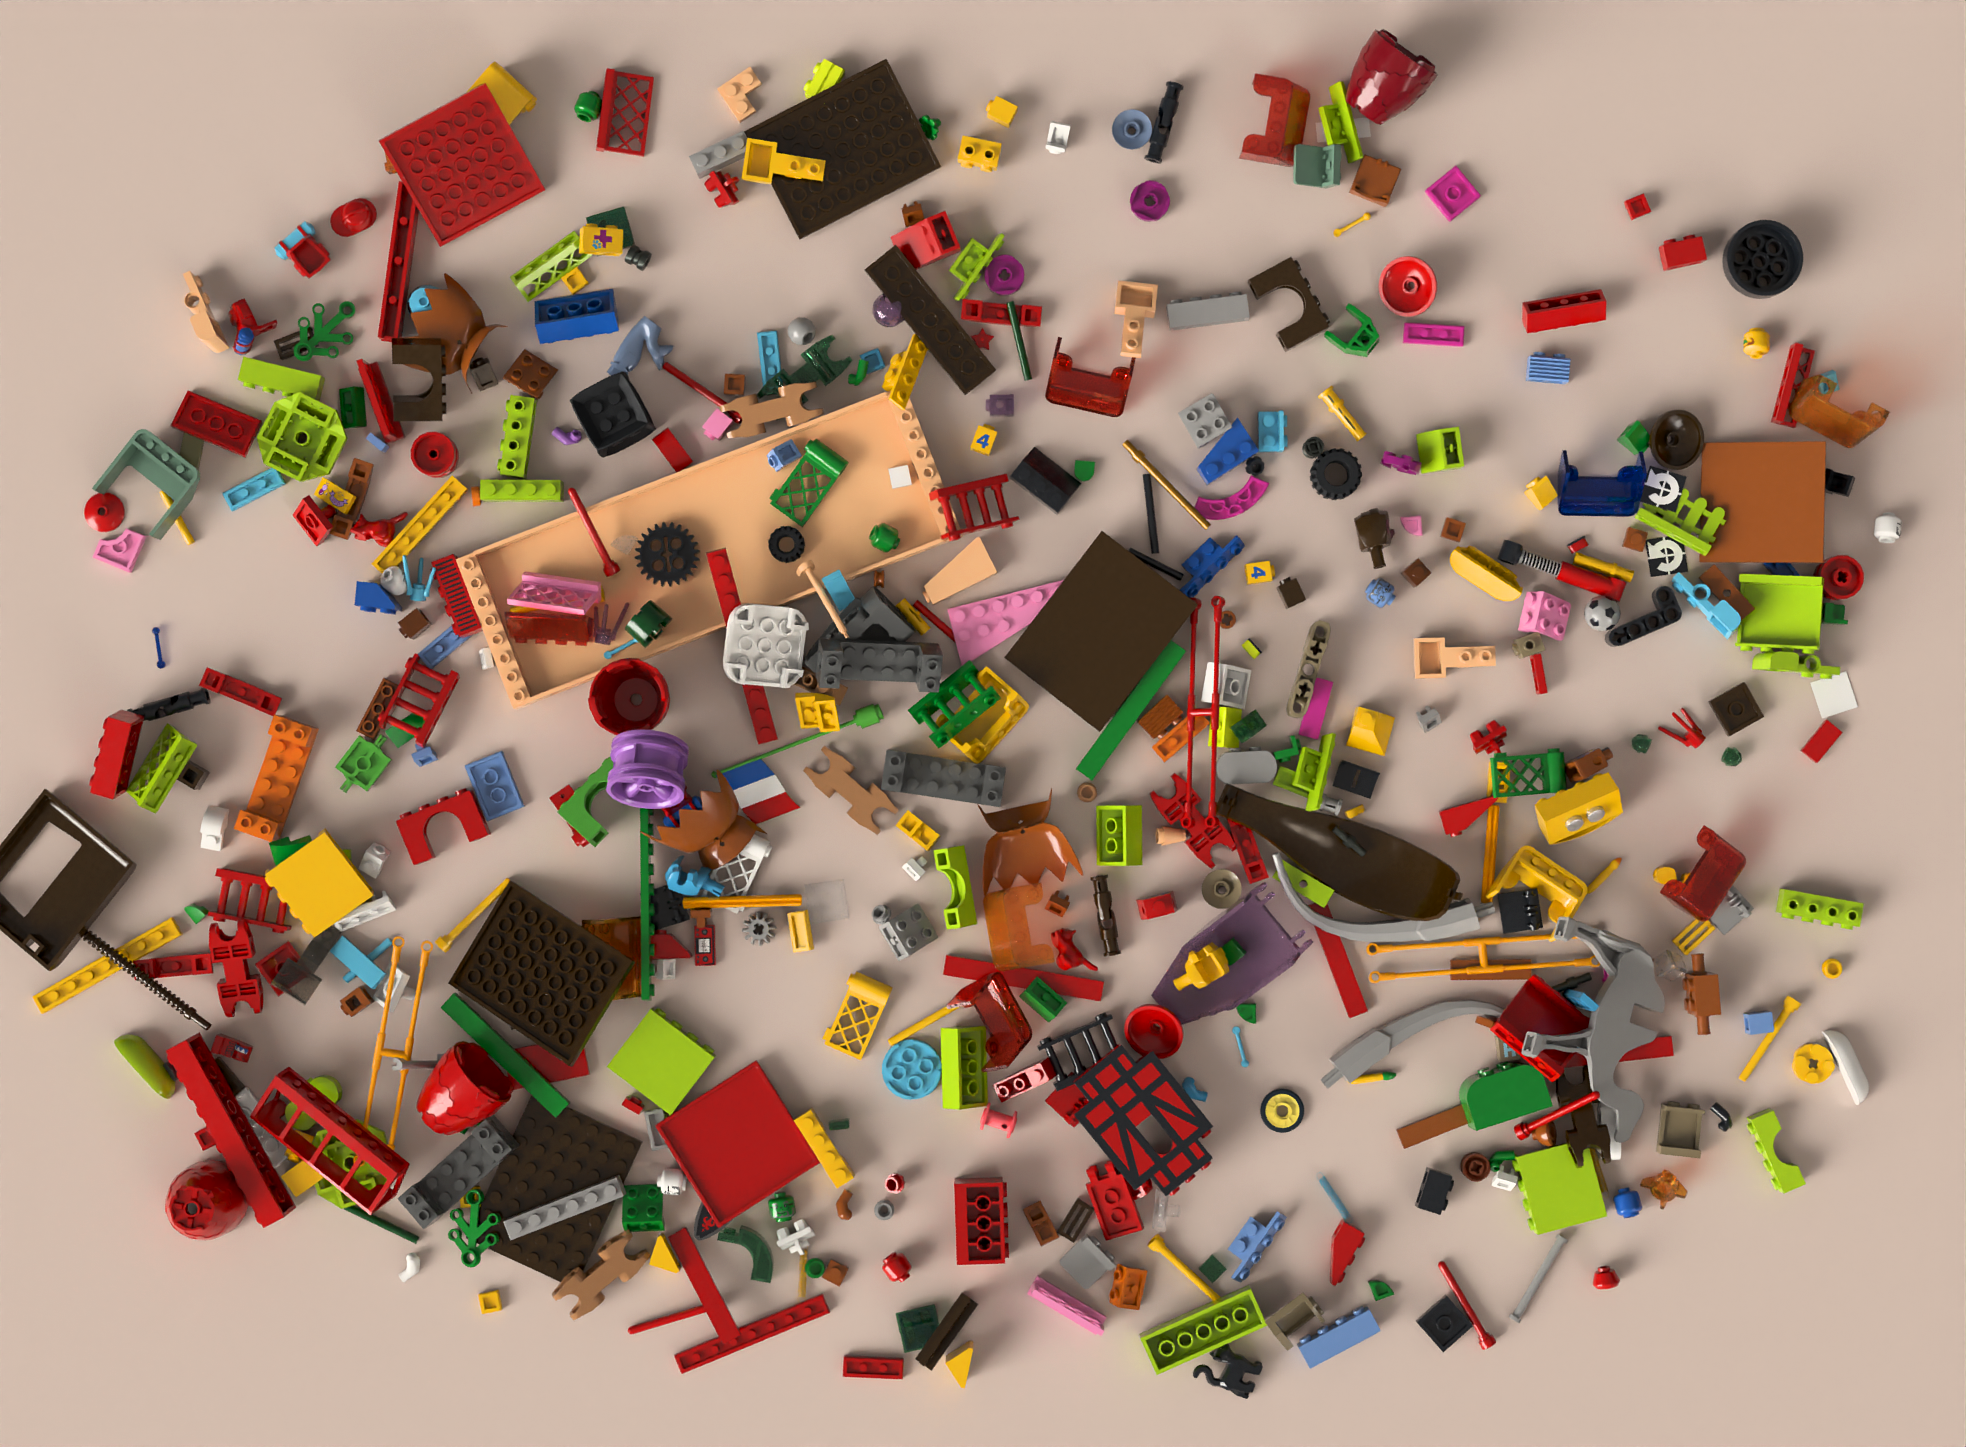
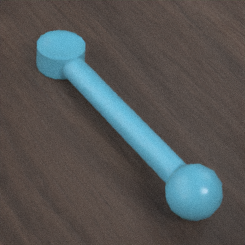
M633 639L611 652L606 651L604 657L611 659L613 654L639 642Z
M1235 1026L1232 1032L1236 1035L1242 1058L1241 1065L1248 1067L1249 1062L1246 1060L1239 1035L1240 1028Z

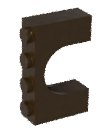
M1292 257L1252 277L1247 282L1257 300L1281 288L1291 289L1301 297L1304 310L1300 320L1276 334L1285 352L1326 331L1330 323L1326 313H1322L1318 307L1320 302L1317 296H1312L1309 290L1311 288L1309 281L1300 274L1301 267L1298 261H1293Z
M392 338V364L420 365L426 368L433 377L432 385L422 394L393 395L394 421H443L442 414H446V402H442V395H446V383H442V376H446V364H442L441 357H445V345H441V338Z

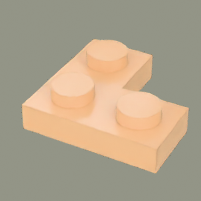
M748 67L717 88V90L739 123L756 113L746 95L762 84L751 67Z

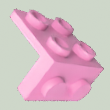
M1544 591L1527 592L1518 630L1522 632H1539L1557 641H1562L1571 604Z

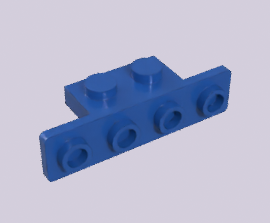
M1235 536L1223 549L1211 538L1204 542L1182 564V567L1193 578L1180 591L1189 598L1196 596L1199 590L1206 583H1209L1221 569H1224L1234 556L1240 554L1245 547L1240 537Z

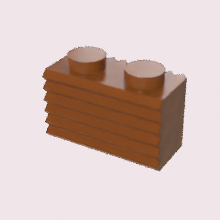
M1166 695L1140 718L1137 723L1152 739L1156 737L1161 739L1168 732L1166 728L1170 724L1175 726L1182 719L1180 715L1183 711Z

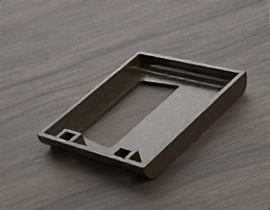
M44 789L0 844V882L48 822L79 841L81 847L25 917L0 893V930L45 969L52 971L68 956L135 871L137 864L49 790ZM34 942L39 945L35 952L30 948Z

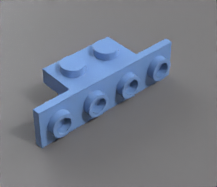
M1277 1211L1267 1227L1253 1217L1248 1219L1228 1248L1229 1251L1242 1260L1231 1278L1242 1282L1249 1276L1252 1266L1261 1259V1253L1266 1247L1270 1246L1275 1233L1284 1226L1285 1219L1287 1218L1285 1215Z

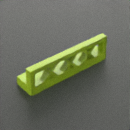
M575 231L568 234L510 276L527 302L593 256L592 254H583L579 258L573 257L574 251L579 248L580 238ZM561 260L568 261L564 269H557V265ZM552 272L550 279L547 281L541 280L543 273ZM528 284H535V289L527 295L523 288Z

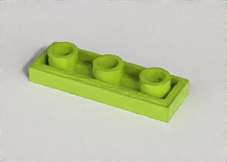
M1282 860L1296 892L1325 908L1335 890ZM1276 870L1272 878L1280 882ZM1305 881L1307 886L1302 888L1299 885L1300 882Z

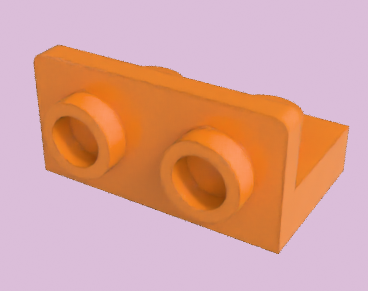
M1117 1264L1114 1272L1113 1287L1109 1294V1302L1119 1308L1139 1310L1148 1271Z

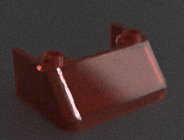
M1058 337L1045 393L1047 401L1105 416H1121L1136 357L1131 358L1129 368H1114L1111 376L1072 368V358L1067 354L1059 352L1062 337Z
M994 972L960 989L946 1005L947 1009L961 1006L969 1008L974 1005L990 1034L985 1046L990 1059L981 1069L983 1073L1008 1068L1032 1038L1031 1026L1005 978L1000 972Z

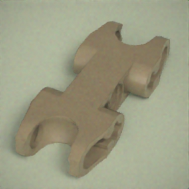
M1316 621L1309 629L1297 675L1286 706L1287 715L1290 717L1301 718L1308 710L1315 680L1331 632L1328 622ZM1317 626L1323 628V636H1318L1316 634L1315 630ZM1314 646L1315 650L1318 651L1316 654H1313V651L1310 650ZM1310 664L1313 667L1311 675L1304 673V665ZM1304 685L1306 691L1302 692L1299 686ZM1295 702L1301 705L1299 713L1293 711V704Z

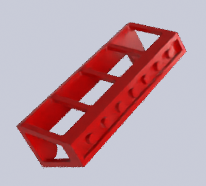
M287 1067L274 1077L250 1115L251 1119L370 1215L397 1195L410 1165L399 1154L290 1067ZM277 1089L275 1097L266 1103L273 1090ZM281 1093L297 1106V1110L288 1124L280 1119L285 1115L287 1106L279 1098ZM303 1111L328 1131L318 1148L292 1128ZM333 1136L358 1155L357 1160L348 1173L322 1153ZM363 1160L386 1177L387 1181L384 1185L379 1184L368 1190L353 1178ZM397 1179V1181H396V1183H395V1185H394V1188H393V1190H392V1189L390 1188V1186L392 1185V1183L394 1182V1180Z

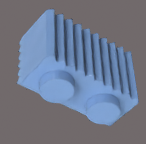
M1533 352V355H1530L1527 359L1526 381L1567 384L1569 382L1571 359L1565 358L1564 354H1553V357H1548L1543 352Z

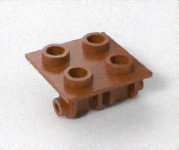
M524 349L503 378L508 383H512L518 389L523 390V392L530 394L533 398L540 399L543 395L542 391L557 373L558 369Z

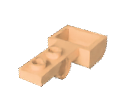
M191 271L184 273L183 276L190 290L184 298V303L195 314L191 316L190 321L197 337L216 353L229 349L221 327L215 320L209 307L211 301L207 293H203L201 289L203 283L198 275L195 276ZM199 300V303L193 306L194 302Z
M1118 280L1114 314L1124 315L1121 356L1141 358L1145 317L1154 318L1158 285Z
M1445 637L1413 639L1415 679L1446 678V668L1496 666L1495 646L1445 647Z

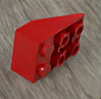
M946 211L928 217L890 237L893 245L900 249L916 270L961 252Z

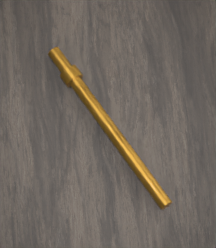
M1129 440L1122 444L1132 455V459L1137 464L1140 463L1205 530L1211 526L1187 499L1145 458L1146 455L1141 450H1137Z

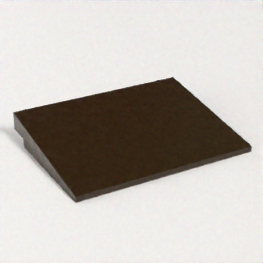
M1101 531L1004 658L1100 732L1198 604L1109 535Z

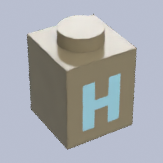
M1495 1036L1498 1061L1521 1060L1520 1055L1498 1036Z

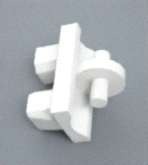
M804 1219L794 1223L797 1232L790 1235L787 1227L777 1230L778 1247H781L782 1250L789 1248L791 1254L796 1251L800 1255L805 1254L803 1248L809 1246L807 1239L815 1236L813 1229L808 1226Z

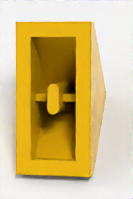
M661 1233L657 1238L649 1265L677 1273L681 1270V1266L664 1233Z

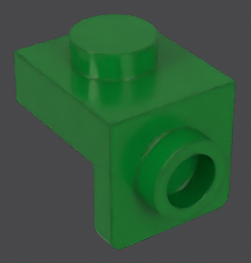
M1295 735L1289 736L1291 748L1272 752L1276 760L1279 759L1280 763L1290 761L1291 756L1299 755L1298 750H1301L1299 738L1295 739Z

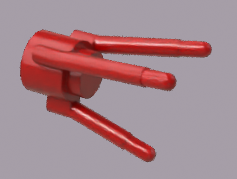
M1681 708V712L1693 728H1690L1675 712L1672 713V716L1687 730L1684 735L1686 739L1661 726L1658 727V730L1682 742L1687 747L1691 745L1697 748L1706 739L1702 734V730L1695 724L1684 708Z

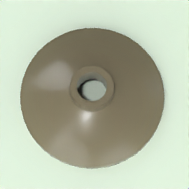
M1214 870L1205 877L1202 883V895L1205 901L1214 908H1229L1237 903L1241 896V882L1236 874L1229 870ZM1225 887L1226 892L1223 894L1219 893V888Z

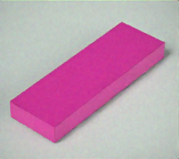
M1405 322L1403 343L1463 347L1465 326Z
M1316 677L1310 704L1302 718L1298 735L1318 740L1333 686L1332 681Z

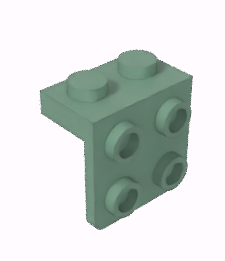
M1303 144L1295 145L1294 184L1319 188H1330L1340 185L1341 145L1333 144L1326 147Z

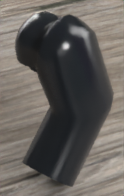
M1716 1102L1710 1110L1721 1119L1718 1127L1723 1132H1726L1733 1125L1730 1114Z

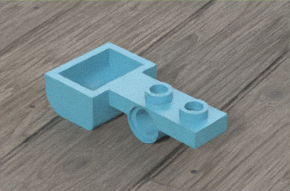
M1679 572L1673 577L1671 581L1673 588L1680 594L1684 593L1688 597L1686 599L1688 603L1694 608L1697 606L1707 616L1706 619L1728 640L1736 632L1741 622L1739 613L1725 600H1721L1714 607L1708 601L1710 589L1707 585L1697 584L1693 586ZM1701 590L1705 593L1706 597L1699 599L1696 597L1695 592Z

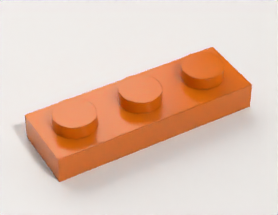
M1195 716L1193 738L1210 724L1204 716ZM1187 717L1152 746V749L1164 763L1188 743Z

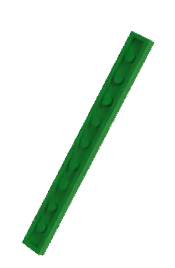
M640 808V831L654 836V824H650V816H654V809ZM640 832L641 1000L652 1001V996H655V984L651 982V976H655V964H651V956L655 955V945L651 944V936L655 935L654 923H651V915L655 913L654 903H651V895H654V883H651V875H654V863H651V856L654 855V844L651 843L650 838Z

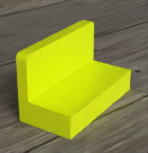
M1219 707L1217 747L1239 748L1242 709ZM1211 717L1208 746H1212Z

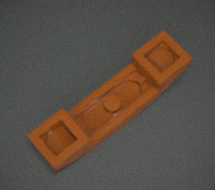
M357 458L353 459L345 490L355 495L356 499L348 514L338 510L337 515H334L332 521L333 528L329 534L346 540L349 539L352 533L350 529L357 522L362 509L374 464Z

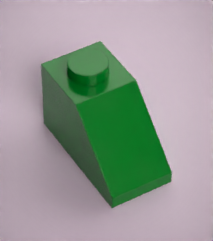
M1637 420L1627 426L1617 441L1634 455L1640 452L1643 454L1650 446L1648 443L1650 435Z

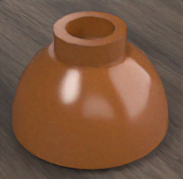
M1551 1121L1533 1130V1140H1538L1544 1146L1553 1147L1557 1140L1554 1122Z

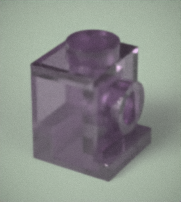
M1014 394L990 395V399H986V411H990V417H1014ZM998 401L1003 402L1002 408L996 407Z

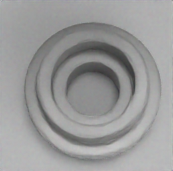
M885 905L876 906L872 911L874 922L879 925L886 923L891 917L890 908Z
M888 1200L879 1201L874 1208L876 1217L880 1220L890 1219L894 1214L893 1204ZM886 1206L888 1212L882 1213L881 1207Z

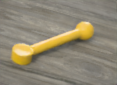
M1366 212L1364 213L1363 217L1348 224L1347 226L1341 229H1335L1333 235L1335 237H1339L1342 232L1348 230L1356 224L1364 220H1369L1371 218V214Z

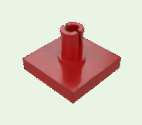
M310 495L302 499L293 513V517L313 543L319 546L325 541L333 528L328 519L334 516L336 511L331 505L320 509Z

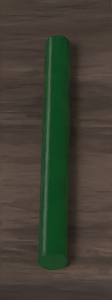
M1014 301L1007 302L1024 380H1031L1032 375Z
M353 1205L344 1208V1210L414 1244H417L420 1238L384 1219L368 1214L357 1206Z

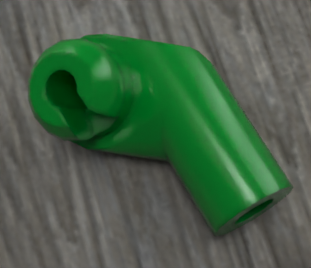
M1514 1150L1494 1152L1488 1160L1490 1162V1170L1497 1172L1500 1170V1165L1503 1161L1515 1160Z

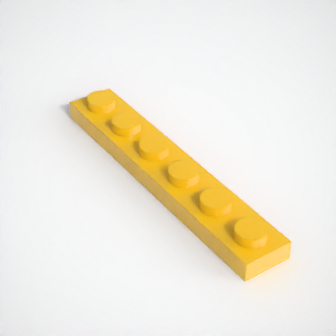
M452 475L373 561L372 565L381 573L391 566L398 567L403 562L402 556L405 555L407 557L468 489Z

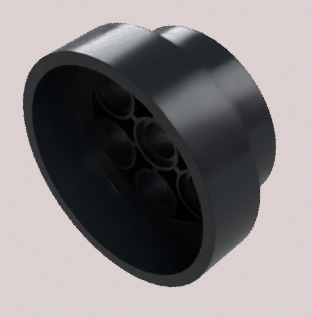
M1772 220L1754 221L1743 226L1728 240L1723 252V270L1731 286L1739 293L1755 299L1771 298L1787 290L1799 277L1803 266L1802 246L1797 236L1787 226ZM1749 239L1756 241V248L1750 246ZM1769 244L1776 247V253L1769 251ZM1735 253L1742 255V262L1735 259ZM1755 258H1758V259L1761 260V262H1762V266H1761V267H1757V266L1755 265V263H1754V259H1755ZM1774 263L1781 266L1780 273L1774 270ZM1741 272H1744V273L1747 274V276H1748V280H1747V281H1743V280L1740 278V273H1741ZM1760 277H1763V278L1766 279V281H1767V286H1766V287H1765V286H1762V285L1760 284V282H1759Z

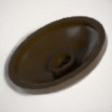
M1671 410L1664 413L1654 423L1650 433L1651 453L1657 463L1667 469L1682 470L1691 466L1700 456L1704 445V431L1700 421L1692 413L1685 410Z

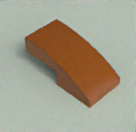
M1041 1200L1023 1209L1041 1247L1059 1238Z

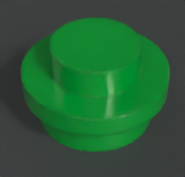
M811 1258L807 1261L805 1272L809 1277L819 1278L824 1274L825 1265L822 1260Z

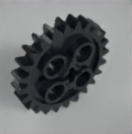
M663 522L662 528L655 524L654 531L647 528L649 534H641L644 541H637L641 548H635V551L640 553V555L635 556V559L641 560V562L636 566L643 567L644 569L640 573L642 575L648 573L646 579L654 578L653 584L655 585L658 581H661L662 587L665 586L666 582L672 587L673 581L680 585L681 578L688 581L686 575H694L691 568H698L694 564V561H700L698 557H695V554L700 553V550L694 549L698 542H691L695 536H687L689 530L685 529L682 532V525L680 524L676 529L673 522L670 523L669 527ZM664 537L668 538V551L672 553L669 556L671 572L667 571V559L663 556L666 553ZM679 538L682 542L681 546L678 549H673L671 546L672 540ZM656 540L660 541L662 544L661 549L653 551L651 548L652 543ZM677 558L683 559L684 562L680 569H676L673 565L674 560ZM661 560L664 564L663 569L655 571L654 563Z

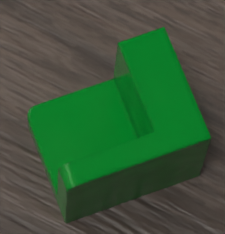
M1823 603L1821 624L1847 625L1848 620H1844L1845 606Z

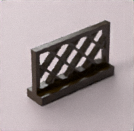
M961 1293L915 1359L922 1366L932 1371L978 1304L964 1293Z

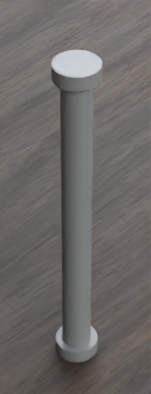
M1557 1234V1240L1514 1313L1509 1316V1318L1517 1323H1520V1317L1561 1247L1568 1241L1559 1234Z

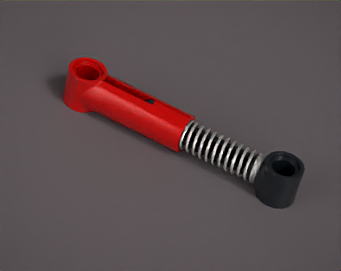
M1508 540L1503 541L1497 560L1514 566L1523 564L1526 567L1539 569L1540 572L1553 574V577L1555 576V579L1601 596L1611 597L1616 602H1620L1626 582L1613 577H1606L1564 561L1558 563V561L1548 560L1544 556L1541 558V555L1538 556V554H1531V552L1523 550V546Z

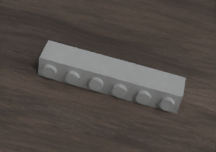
M616 1175L511 1216L503 1222L510 1240H513L621 1198L626 1194V1190L620 1175Z

